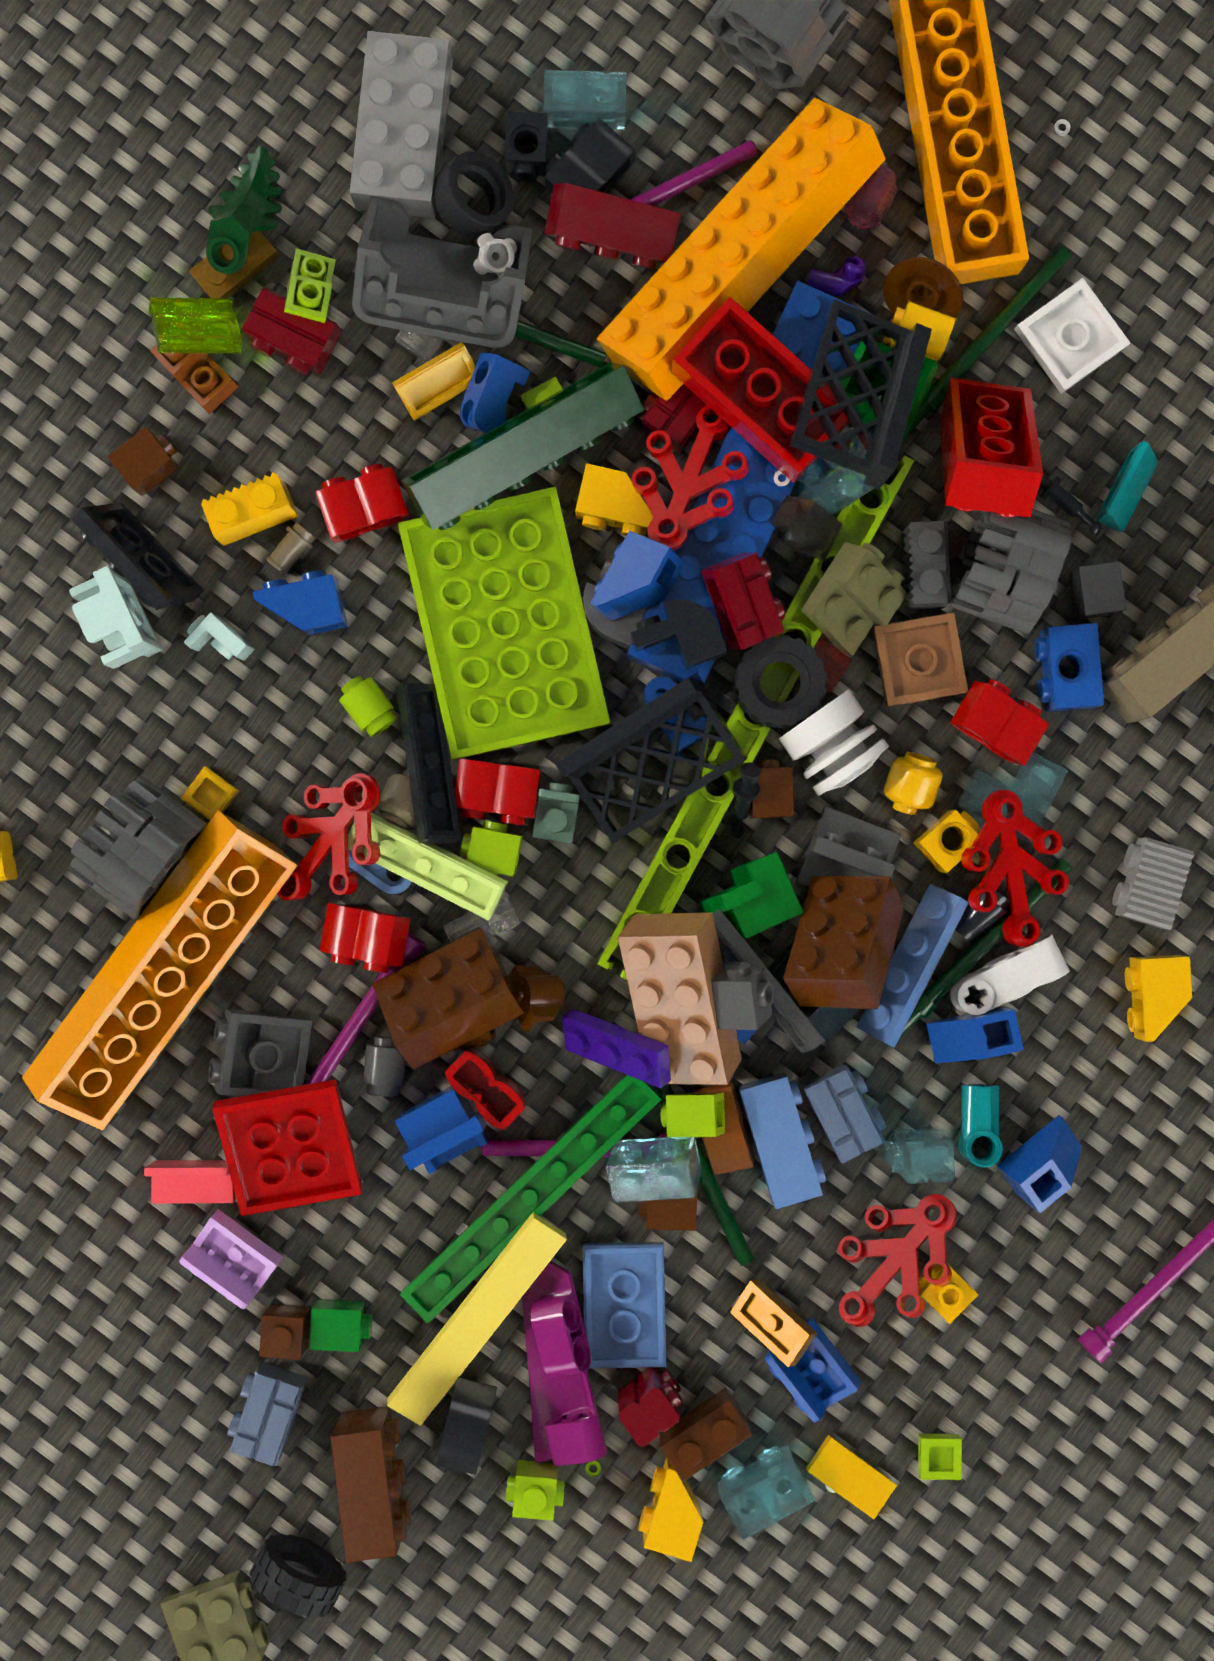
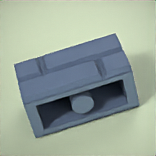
M843 1064L801 1086L841 1163H845L885 1142L881 1131L886 1129L887 1126L876 1106L868 1108L862 1094L868 1092V1088L858 1070L850 1072L849 1068Z
M262 1363L255 1374L249 1372L240 1394L241 1397L247 1398L243 1412L236 1411L234 1413L227 1433L228 1436L234 1437L230 1448L231 1452L247 1458H254L256 1461L271 1466H277L287 1443L308 1378L291 1371H284L282 1368L268 1363Z

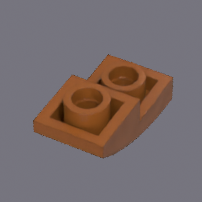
M180 324L150 350L208 414L214 411L238 388L236 383Z
M729 1082L728 1085H715L693 1090V1092H724L725 1134L717 1137H703L714 1174L718 1175L754 1167L755 1157L743 1127L744 1114L732 1082Z

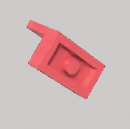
M155 1160L144 1167V1176H151V1204L233 1203L236 1201L226 1160Z

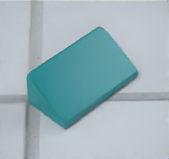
M1142 441L1129 451L1096 516V521L1118 532L1125 530L1158 464L1149 443Z

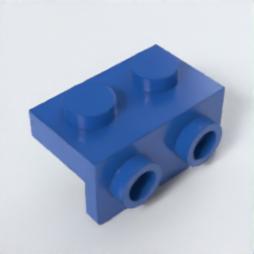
M811 1317L805 1322L817 1332V1335L797 1365L787 1367L770 1350L765 1360L771 1373L781 1380L792 1394L797 1407L801 1411L806 1412L812 1422L816 1423L822 1419L829 1406L858 1391L862 1381Z

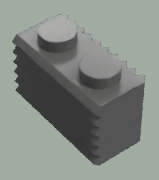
M948 521L911 522L900 534L904 538L901 542L904 546L901 552L905 554L901 558L905 562L902 566L905 570L902 576L906 578L902 583L906 586L904 590L907 592L903 599L907 603L903 607L907 611L944 609L951 603Z

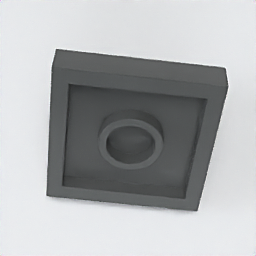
M824 806L795 882L810 887L812 876H890L892 878L896 865L891 864L901 835Z

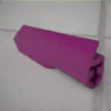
M550 1261L522 1296L535 1461L540 1463L553 1459L554 1466L587 1463L605 1456L608 1452L587 1373L591 1364V1350L571 1272Z

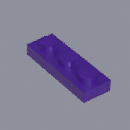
M571 1009L562 1016L567 1051L658 1088H662L671 1081L668 1045L576 1009Z

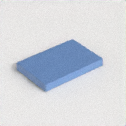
M664 1242L583 1243L584 1326L591 1350L590 1368L666 1367Z

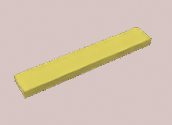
M532 1212L387 1398V1406L421 1426L566 1242V1233Z

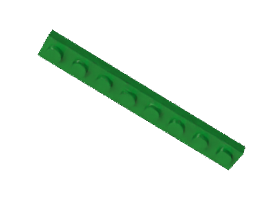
M625 1075L418 1274L399 1295L427 1324L431 1322L500 1255L532 1212L541 1216L662 1100V1096L649 1083Z

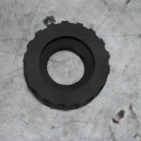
M790 635L773 636L751 646L742 656L734 675V692L741 709L754 722H759L769 728L777 727L782 729L800 724L818 709L826 693L827 673L824 672L822 658L819 659L816 655L817 651L812 646H807L804 640L789 638ZM774 662H785L792 665L800 676V689L797 695L787 702L778 703L769 700L760 688L762 671Z
M291 1534L268 1536L250 1570L252 1584L256 1586V1590L264 1595L269 1602L276 1604L285 1611H290L299 1616H308V1618H315L317 1616L321 1618L325 1617L327 1613L330 1614L347 1580V1573L343 1569V1565L335 1559L333 1554L324 1550L320 1545L310 1542V1540Z

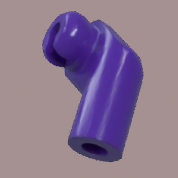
M853 256L847 258L845 265L833 273L811 268L807 285L836 297L844 296L862 283L865 278L866 264L861 258Z

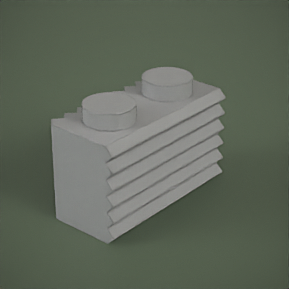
M1147 837L1137 838L1136 844L1131 843L1125 854L1124 866L1129 867L1125 882H1119L1113 894L1112 904L1117 906L1115 915L1156 928L1171 930L1175 914L1178 911V905L1180 904L1182 891L1185 887L1189 867L1192 864L1194 851Z

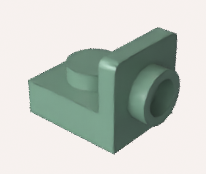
M549 782L548 790L539 789L533 838L573 843L580 795L572 794L573 786Z

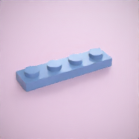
M932 884L929 885L889 963L878 1009H865L856 1028L895 1048L969 902Z

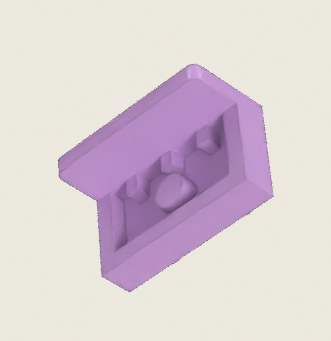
M217 1209L179 1262L241 1309H246L278 1266L283 1256Z

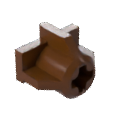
M515 965L508 978L524 1014L518 1016L522 1031L526 1032L530 1031L536 1022L554 1020L565 1002L566 990L564 983L557 975H548L536 966L523 967L522 965Z

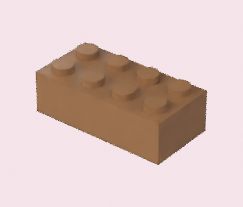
M713 912L635 914L618 936L639 1034L668 1045L671 1081L667 1084L728 1085L742 1057L736 1030L718 1029L711 981L724 971Z

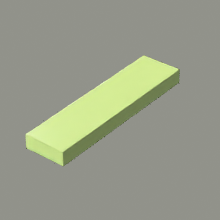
M371 813L372 840L380 847V858L376 864L488 921L491 919L508 881L433 843H418L417 835ZM354 823L348 834V850L352 851L353 845L356 843ZM367 847L364 849L365 858L368 856Z

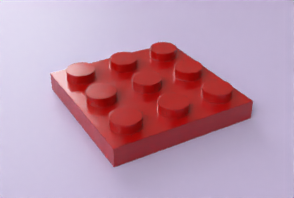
M336 1079L214 1101L212 1110L241 1216L362 1194L363 1186Z

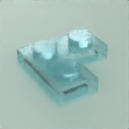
M1034 752L1025 767H1021L1012 786L977 769L974 770L957 806L984 820L982 805L985 799L994 791L1009 790L1014 792L1021 800L1022 814L1040 827L1068 770ZM1004 804L1001 809L1002 815L1004 817H1006L1007 814L1006 804ZM1016 831V837L1026 842H1032Z

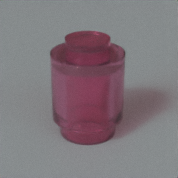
M880 165L846 203L844 210L849 216V222L855 227L868 230L870 227L876 228L881 225L898 190L896 186L898 177L891 169Z

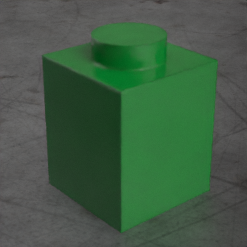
M318 1299L312 1307L310 1350L359 1352L364 1339L371 1338L372 1314H366V1301Z

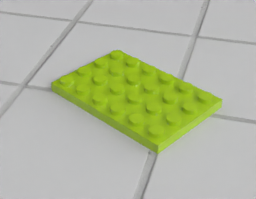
M556 486L495 500L492 504L480 510L472 508L459 515L461 520L457 524L445 530H439L438 528L432 530L423 523L421 518L398 523L453 761L610 725Z

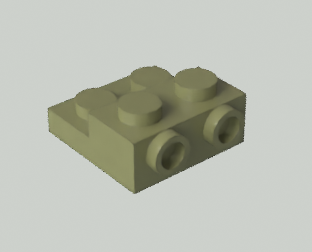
M844 542L801 609L840 652L850 656L855 654L874 623L887 626L907 594L900 585L904 577L895 569L883 566L881 562L885 555L878 548L864 543L861 547Z
M240 1570L167 1596L160 1604L181 1661H260L264 1656L267 1645H269V1633L263 1620L258 1621L254 1610L255 1594L253 1588L248 1581L244 1582Z

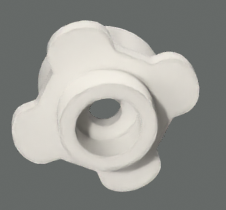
M489 233L479 236L477 244L480 247L479 255L473 263L475 271L480 275L488 272L497 274L500 277L506 267L512 268L514 253L517 250L516 243L511 238L504 240L495 239ZM494 252L499 256L496 261L492 259Z

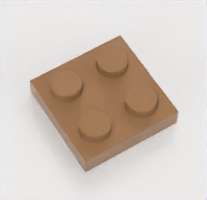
M954 613L887 624L886 627L882 625L874 626L872 628L886 708L968 693Z

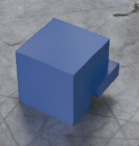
M452 1086L403 1111L395 1120L408 1146L402 1157L409 1170L424 1164L428 1174H431L439 1166L478 1145L481 1147L487 1144L489 1140L484 1130L486 1124L479 1111L474 1112L469 1100L458 1094Z

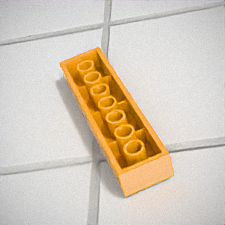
M888 0L934 259L949 268L960 284L1018 275L1028 262L1029 254L983 0Z
M814 97L596 338L613 363L623 365L628 376L668 401L683 384L671 373L672 360L729 297L748 312L886 160L872 125Z
M218 810L22 1076L37 1102L100 1130H104L298 865L278 846Z

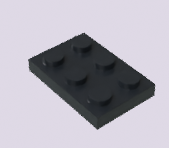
M123 503L81 507L71 518L81 529L80 534L83 539L90 545L97 547L109 559L108 563L112 570L118 575L125 577L137 589L138 597L146 605L155 608V610L194 602L204 591Z

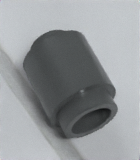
M375 1036L374 1043L366 1044L363 1083L367 1084L366 1093L369 1095L399 1096V1088L404 1086L406 1060L395 1047L392 1036Z

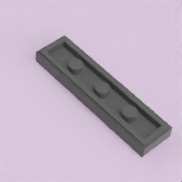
M720 909L717 910L713 916L720 951L730 964L747 962L750 963L751 967H766ZM767 969L768 982L772 983L774 989L772 1017L801 1053L814 1050L825 1040Z

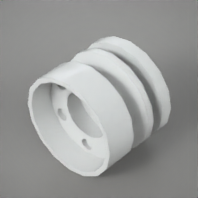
M849 689L778 739L793 761L809 754L813 756L815 761L803 773L806 779L823 770L826 777L812 787L818 796L826 791L841 788L872 767L880 754L889 747L884 738L868 748L866 747L863 740L877 730L874 725L867 726L857 732L854 730L852 724L862 715L864 710Z

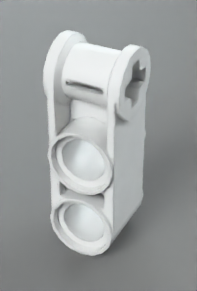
M1047 934L1039 937L1033 945L1020 947L1014 952L1002 955L986 963L982 968L962 977L950 989L949 997L953 1006L959 1011L971 1015H981L1002 1004L1023 997L1038 986L1048 984L1063 977L1070 970L1052 934ZM968 987L979 991V994L974 996L975 1004L965 1002L964 998L969 995Z

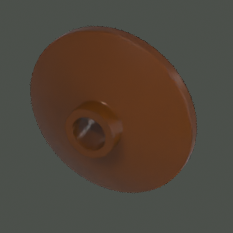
M912 257L902 260L893 266L884 281V300L893 316L897 307L905 309L909 301L957 318L963 305V291L957 277L945 265L930 258Z

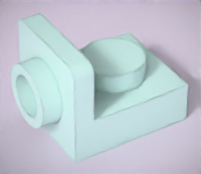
M211 612L207 617L201 615L190 625L187 630L189 636L184 641L190 649L200 651L213 636L215 639L210 644L228 660L234 655L236 658L245 661L255 650L221 617Z

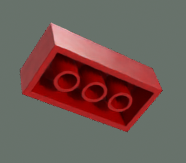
M729 297L673 358L671 373L791 482L795 483L817 459L815 455L789 446L811 369L737 302ZM829 386L816 391V395L824 409L839 403ZM844 411L829 416L838 433L849 423ZM819 420L806 426L804 436L819 442L829 439Z
M950 378L939 420L945 505L967 512L981 510L995 512L1003 517H1031L1043 476L1031 389Z

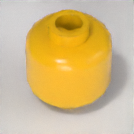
M906 752L904 757H897L893 760L883 792L890 800L894 801L893 808L905 814L916 815L917 809H929L933 806L943 777L942 772L936 767V760L914 752Z

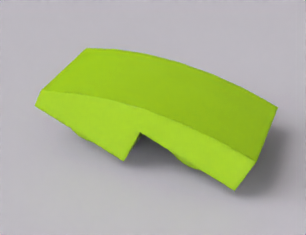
M296 248L284 312L325 323L336 259Z

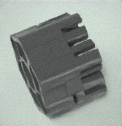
M717 0L706 15L705 20L712 29L723 53L731 61L743 67L771 88L782 90L783 88H792L794 86L802 87L849 20L850 13L844 10L845 5L841 0Z
M1035 509L1032 510L1031 517H1003L995 512L982 511L980 519L973 525L968 537V541L982 546L978 545L977 547L967 543L963 556L982 562L984 565L964 558L961 560L956 573L964 577L962 579L954 577L951 585V592L953 594L950 607L1029 635L1054 593L1072 540L1069 528L1070 522Z
M142 775L137 777L136 782L133 780L124 791L115 792L105 802L104 806L118 815L119 818L116 819L106 810L101 809L95 821L107 829L110 835L95 824H91L82 833V836L94 844L93 848L82 840L77 839L71 849V853L75 857L70 864L71 867L68 869V871L135 921L138 920L207 826V823Z

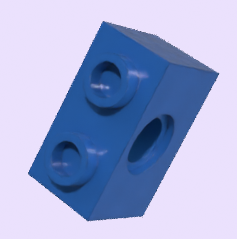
M1097 623L1047 627L1040 631L1039 638L1035 639L1034 652L1036 661L1042 662L1043 678L1038 680V697L1041 703H1045V711L1089 709L1104 705ZM1062 658L1071 660L1075 666V674L1072 679H1068L1060 673L1059 663Z

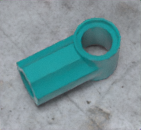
M961 1085V1136L959 1137L958 1148L964 1159L979 1167L993 1166L1002 1156L1003 1147L999 1139V1086ZM985 1136L989 1144L988 1151L982 1157L976 1158L972 1154V1143L976 1138Z

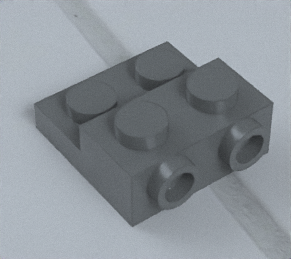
M226 1009L225 1017L217 1018L215 1024L214 1041L221 1043L219 1059L212 1058L210 1061L209 1083H215L214 1090L219 1095L239 1097L303 1085L312 1020L268 1015L263 1012Z

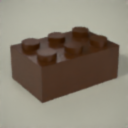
M812 876L803 913L783 977L799 1006L878 1009L904 908L890 876Z
M482 928L372 983L395 1047L413 1070L524 1014L500 957Z
M388 1406L342 1412L330 1439L346 1563L397 1556L401 1541L406 1540V1526L411 1524L409 1500H402L401 1485H405L406 1482L404 1460H397L396 1444H400L401 1440L398 1418L392 1419L391 1408Z

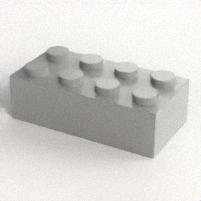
M367 31L349 192L356 210L368 211L372 196L401 204L406 209L408 215L436 218L437 208L433 196L434 180L440 172L453 65L449 39Z

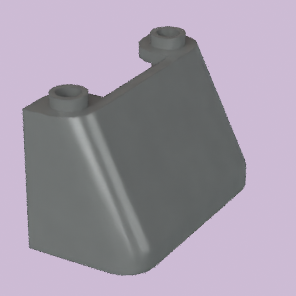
M371 196L357 251L352 307L356 316L362 321L373 325L491 348H501L513 341L525 284L533 229L516 225L497 227L491 234L493 238L503 240L511 238L516 243L517 250L514 253L512 268L506 267L500 277L497 274L488 272L480 275L473 266L474 261L478 258L480 248L408 234L410 221L406 209L401 204L392 200ZM494 252L492 259L496 261L499 256Z

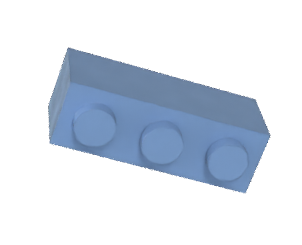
M782 1072L737 1086L775 1209L822 1196L820 1183L826 1182V1177L820 1159L812 1160L808 1144L814 1143V1138L808 1119L800 1121L796 1105L803 1102L796 1080L789 1082L785 1073Z

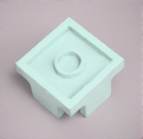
M106 566L93 572L95 578L69 590L72 598L80 601L72 606V610L87 641L95 643L103 639L106 648L112 651L100 657L105 666L114 669L140 656L150 657L163 651L132 584L125 577L114 572L111 567Z

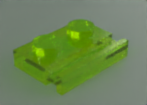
M150 297L149 313L152 314V326L158 352L241 353L243 341L236 314L232 310V299Z

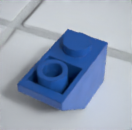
M629 530L624 541L616 548L613 562L604 578L597 583L594 597L590 604L605 618L613 621L662 601L668 595L684 562L670 547Z
M325 570L305 573L302 575L303 581L287 584L286 579L268 581L262 584V590L253 591L255 601L308 635L348 627L339 581L333 574L327 575Z
M1007 1006L996 1007L981 1015L964 1014L926 1023L934 1063L986 1059L1024 1050L1015 1009Z
M1058 1115L999 1163L997 1167L1014 1192L1038 1213H1041L1072 1188L1082 1145L1064 1118Z

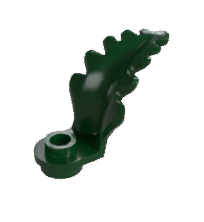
M265 145L258 146L255 153L247 155L250 164H240L239 171L242 177L235 175L231 177L230 183L236 190H222L219 193V197L225 202V205H211L208 207V212L213 217V220L210 221L206 255L210 265L220 273L233 274L241 270L247 261L251 234L255 231L275 229L278 225L275 220L267 217V215L277 214L282 211V207L279 204L269 200V198L278 197L282 194L281 188L271 185L280 179V174L270 170V167L276 165V161L269 157L268 148ZM224 245L232 247L234 251L232 260L224 257L222 253Z

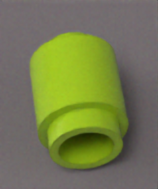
M359 675L341 688L344 695L339 699V702L362 732L367 731L371 738L379 735L397 721V717L393 713L394 706L372 677L363 680Z

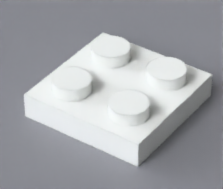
M1084 278L1019 323L1014 329L1061 394L1130 344V341Z

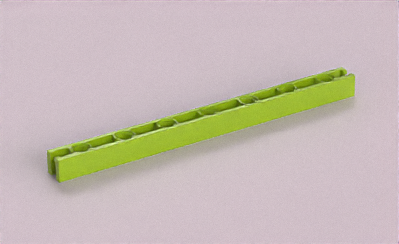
M904 455L900 462L897 461L895 470L898 473L891 484L887 485L884 483L879 490L863 484L865 475H859L785 612V618L781 620L785 631L774 637L794 632L801 636L807 646L815 647L822 632L801 609L823 577L821 572L822 564L832 562L844 542L861 547L864 543H871L914 460ZM870 491L876 494L879 499V507L874 509L866 508L860 501V493ZM774 662L768 665L760 676L762 693L771 701L785 702L799 677V673L792 665L785 662ZM739 701L736 703L726 725L744 751L747 759L722 775L727 781V789L722 796L709 794L705 786L685 798L597 962L601 967L607 970L608 968L612 969L614 963L608 959L619 944L618 936L635 914L672 913L734 798L732 787L737 779L742 778L740 775L741 766L744 763L753 762L771 728L765 727L761 723H749L744 716ZM716 741L706 761L724 764L733 758V755L724 742ZM704 767L702 777L713 769ZM673 845H682L689 852L688 863L682 868H674L667 861V851ZM622 970L620 977L627 980L625 970Z

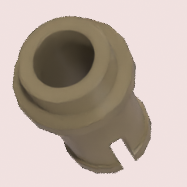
M298 522L293 527L288 526L286 528L288 533L270 556L266 558L274 568L285 576L305 550L314 547L311 543L316 537Z

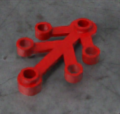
M708 405L704 406L696 416L699 432L683 472L672 453L673 443L668 433L657 430L647 437V448L651 456L658 459L674 492L668 509L657 491L658 479L651 468L640 467L634 471L631 477L636 492L643 495L653 516L648 526L649 539L666 545L673 551L684 545L688 539L689 530L715 517H726L734 509L732 495L724 488L713 490L709 494L706 504L686 512L690 500L730 480H740L749 471L745 455L739 451H732L724 456L722 465L700 475L713 442L726 437L731 427L720 416L713 423L706 422L705 420L708 417L717 415ZM657 441H666V444L663 448H653L654 444ZM735 461L742 462V466L739 469H729L731 463ZM643 477L651 478L649 484L645 486L638 485ZM720 498L728 500L727 504L723 507L718 508L714 506V503ZM670 524L675 526L671 533H661L663 527Z
M358 773L347 779L342 787L328 788L326 785H310L306 788L304 802L311 809H325L330 803H343V805L334 817L307 818L304 815H288L284 818L282 831L289 839H303L308 834L321 835L278 891L277 895L279 898L285 901L303 899L311 890V876L331 850L332 875L329 885L332 892L336 895H349L355 892L358 880L355 873L349 870L348 827L353 820L356 843L352 848L353 860L359 865H373L380 858V847L372 840L371 812L378 806L380 800V788L374 777L369 774ZM317 792L320 794L319 802L316 801ZM295 822L298 824L297 832L294 829ZM365 847L368 849L367 858L364 856ZM343 877L345 878V881H346V884H345V887H344V888L342 887V884H341V881H342V878H343Z
M997 790L992 792L982 805V816L986 822L972 846L966 848L962 853V865L969 871H984L990 864L988 850L997 836L999 837L1001 849L979 886L970 892L968 902L975 911H992L997 905L996 890L1003 878L1006 877L1012 915L1003 924V936L1011 945L1028 947L1033 945L1039 938L1040 926L1037 920L1030 916L1022 871L1040 883L1041 889L1047 894H1063L1069 886V879L1063 871L1050 870L1020 848L1017 843L1016 831L1031 840L1038 853L1053 855L1059 852L1062 846V838L1058 832L1043 830L1022 814L1021 800L1014 792ZM1004 804H1006L1007 806L1006 817H1004L1001 812L1002 806ZM1046 836H1049L1051 839V845L1048 849L1044 845ZM975 852L980 857L979 863L976 866L972 862V856ZM1053 876H1056L1058 880L1055 889L1051 886ZM984 892L987 901L984 906H981L979 897ZM1025 924H1027L1028 927L1026 937H1024L1022 934V929Z
M940 1194L928 1195L919 1202L916 1208L887 1210L881 1205H873L868 1208L865 1213V1222L877 1232H884L890 1226L915 1225L904 1238L861 1241L854 1236H846L840 1241L838 1246L839 1254L851 1263H857L863 1258L888 1256L858 1292L852 1291L842 1297L839 1303V1313L845 1322L855 1327L868 1325L875 1315L873 1301L900 1270L902 1274V1293L897 1298V1309L901 1314L909 1318H917L923 1313L925 1303L920 1296L918 1249L927 1238L929 1240L930 1261L924 1267L926 1280L938 1287L945 1286L950 1282L952 1271L947 1264L946 1233L955 1225L957 1213L954 1204L947 1197ZM936 1207L940 1208V1217L935 1221H930V1210ZM878 1212H883L884 1221L879 1225H874V1215ZM857 1243V1252L853 1256H848V1245ZM936 1266H942L944 1269L943 1276L938 1280H934L932 1278L933 1269ZM910 1297H915L917 1301L915 1309L907 1312L905 1309L906 1300ZM857 1300L860 1304V1309L856 1314L851 1315L849 1313V1305Z

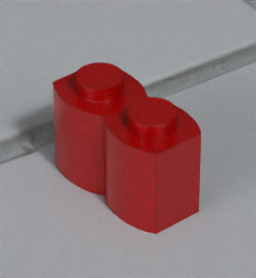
M374 464L360 471L362 476L346 481L344 476H340L322 483L323 488L316 491L315 494L333 543L346 541L410 518L393 466L384 468L383 464Z
M990 679L988 683L974 681L950 724L965 735L981 743L1002 759L1011 764L1025 767L1049 726L1044 719L1039 717L1042 711L1024 700H1020L1018 704L1009 696L1011 690L996 680Z
M459 759L455 799L457 808L462 809L461 817L485 820L486 812L502 815V823L525 826L526 818L535 819L542 771L532 768Z
M328 903L319 951L332 954L331 962L355 965V960L365 962L364 969L388 973L389 966L402 967L411 918L345 904Z
M467 1048L445 1071L447 1080L452 1088L464 1098L475 1101L481 1116L496 1128L505 1130L525 1109L527 1102L521 1089L512 1080L498 1075L490 1058L476 1048Z

